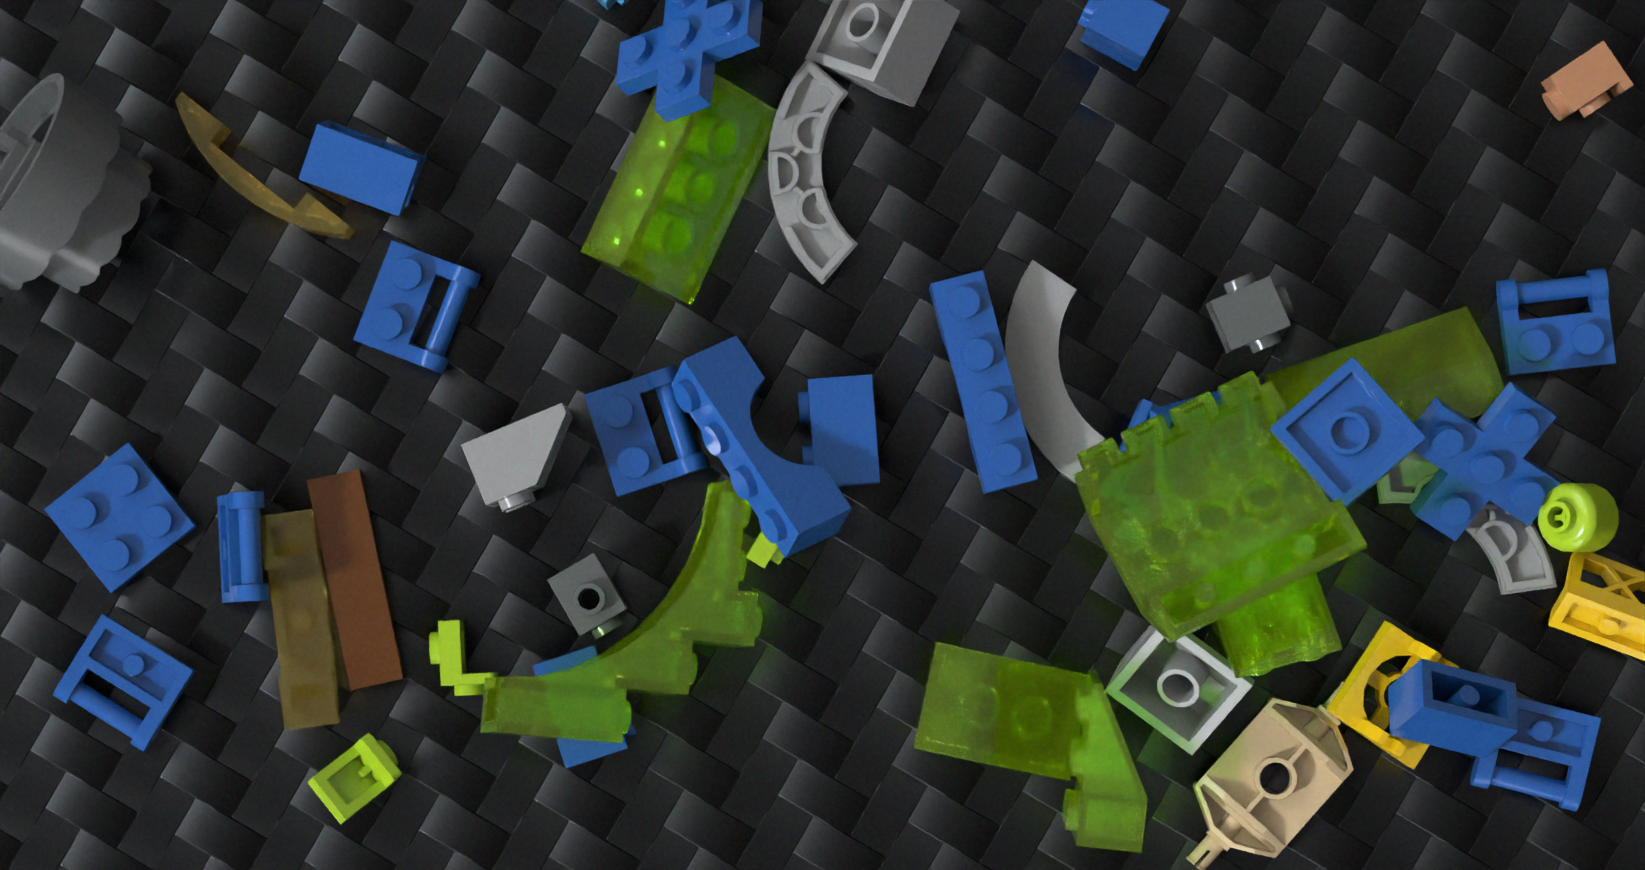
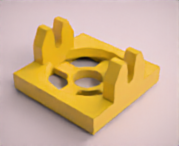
M1384 621L1326 711L1414 770L1430 745L1396 737L1384 731L1390 723L1389 707L1384 700L1385 689L1392 681L1401 677L1420 659L1459 668V666L1442 658L1440 653L1413 639L1395 625ZM1395 656H1411L1401 672H1391L1384 675L1376 670L1382 662ZM1366 684L1375 689V700L1378 705L1369 721L1363 707Z

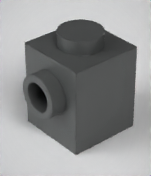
M1253 272L1224 284L1227 294L1206 304L1226 354L1248 344L1254 354L1282 342L1279 331L1291 326L1287 316L1294 313L1291 300L1283 284L1274 286L1270 276L1257 281Z
M592 553L547 580L579 636H583L591 631L597 640L624 624L619 614L629 608L597 553ZM589 589L596 590L600 597L598 606L592 610L583 604V595Z

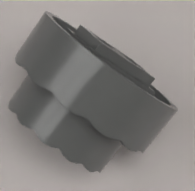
M60 73L47 76L32 88L0 127V283L12 290L21 289L24 282L34 280L40 275L76 293L80 291L82 286L93 283L99 275L100 267L109 263L117 255L121 247L122 236L136 224L140 214V202L150 192L151 182L149 176L153 171L152 167L119 145L120 134L118 128L123 122L122 116Z

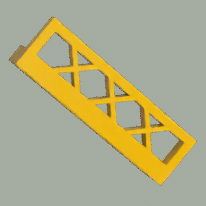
M1573 552L1569 561L1565 586L1551 609L1548 625L1645 661V604L1640 603L1632 593L1636 590L1645 592V572L1592 552ZM1582 570L1601 576L1608 587L1599 588L1580 581Z

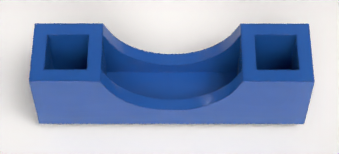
M983 270L931 283L929 290L942 340L956 381L983 494L1036 481L1038 476Z
M736 335L683 359L671 386L673 387L674 397L679 407L684 412L690 413L702 431V438L708 451L712 455L718 456L729 472L735 492L739 497L748 501L758 516L764 536L771 543H775L783 556L787 558L838 533L852 508L823 465H802L787 461L771 452L758 438L751 422L750 405L753 403L765 377Z

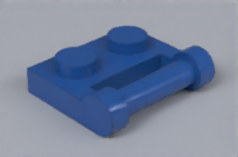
M391 240L353 340L437 373L444 374L449 359L444 358L470 289H477L482 275ZM437 276H440L451 282L426 347L421 349L411 344Z
M1604 268L1587 270L1585 276L1516 283L1513 278L1497 280L1496 296L1506 376L1616 363L1608 301L1609 284ZM1588 297L1590 311L1588 313L1519 320V304Z
M676 365L665 367L584 395L617 497L709 467L704 451L698 452L686 413L679 407L674 397L671 384L678 372ZM656 390L678 460L663 464L641 394Z
M264 491L235 492L217 496L222 603L269 600V584H263L259 509L265 508Z
M102 614L57 685L53 696L65 704H69L71 701L132 738L130 744L146 752L157 737L164 721L196 670L107 614ZM89 670L149 706L151 709L144 720L84 684L83 681Z
M1517 697L1519 731L1486 758L1476 757L1471 772L1470 784L1484 789H1488L1489 785H1494L1559 802V808L1576 812L1582 799L1601 718ZM1499 748L1568 765L1567 776L1562 781L1496 764Z

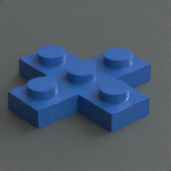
M665 0L663 26L620 42L616 85L628 96L657 85L655 112L666 122L710 107L712 105L715 63L760 46L763 3L760 0H727L722 3L721 0Z
M1511 381L1477 423L1435 397L1414 423L1426 437L1425 442L1416 448L1414 452L1440 469L1409 506L1414 515L1456 541L1490 500L1529 526L1538 516L1540 507L1549 491L1562 484L1554 474L1525 456L1557 416L1550 407Z

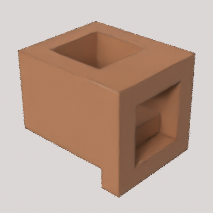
M1604 40L1541 82L1547 91L1542 94L1543 100L1553 116L1559 121L1576 110H1579L1585 118L1611 100L1606 90L1609 89L1613 96L1616 97L1634 85Z

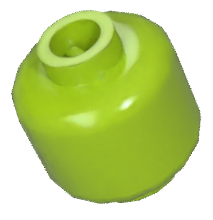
M1562 483L1549 491L1538 512V526L1542 537L1550 546L1562 552H1595L1610 543L1615 537L1619 525V510L1615 499L1606 489L1593 483Z

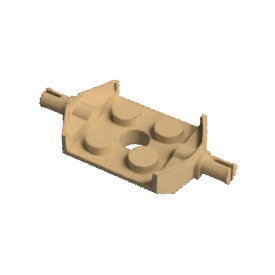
M1341 682V685L1323 705L1319 704L1317 708L1270 697L1267 700L1266 706L1198 782L1195 781L1193 783V789L1209 828L1206 832L1207 836L1186 857L1198 870H1205L1223 849L1228 851L1230 847L1276 858L1354 770L1348 749L1338 728L1341 722L1326 711L1344 682ZM1281 763L1289 772V784L1282 792L1270 794L1262 788L1260 774L1268 764Z

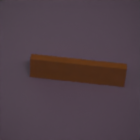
M357 469L307 480L350 689L355 690L405 679L362 471Z

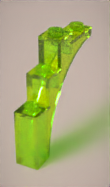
M726 480L708 484L701 526L687 563L665 599L641 625L605 652L567 669L536 676L485 678L480 733L602 744L622 743L623 733L625 734L629 730L632 714L630 702L626 701V691L661 695L689 694V685H692L695 681L698 667L697 656L695 653H692L693 644L732 648L754 646L755 637L759 635L763 621L762 609L757 605L758 592L738 590V584L742 581L746 572L747 558L745 551L741 550L743 528L749 522L751 506L747 500L738 496L731 481Z

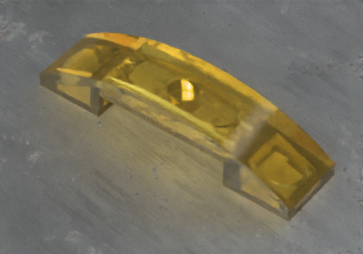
M183 92L175 99L183 123L198 150L214 170L237 192L262 210L297 228L334 238L349 239L355 230L309 193H306L293 209L218 148L231 132L227 127Z
M313 510L260 516L264 569L268 571L281 674L278 677L284 729L287 731L340 723L332 628Z

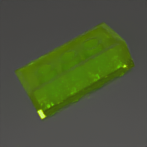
M715 73L712 105L670 122H666L655 112V92L581 250V253L689 305H692L770 139L777 111Z
M1467 307L1264 375L1278 420L1352 357L1356 359L1413 424L1435 397L1470 419L1484 414L1504 389L1493 353ZM1291 455L1298 477L1308 474Z

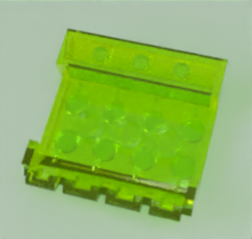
M1249 371L1217 387L1223 403L1217 406L1213 396L1207 391L1170 409L1169 413L1174 427L1168 429L1164 418L1159 414L1121 432L1120 434L1126 448L1122 452L1119 451L1116 442L1111 437L1077 453L1082 471L1073 476L1090 522L1142 616L1169 643L1367 547V543L1341 499L1330 503L1321 487L1270 432V427L1286 414L1287 407L1272 381L1260 385L1253 371Z

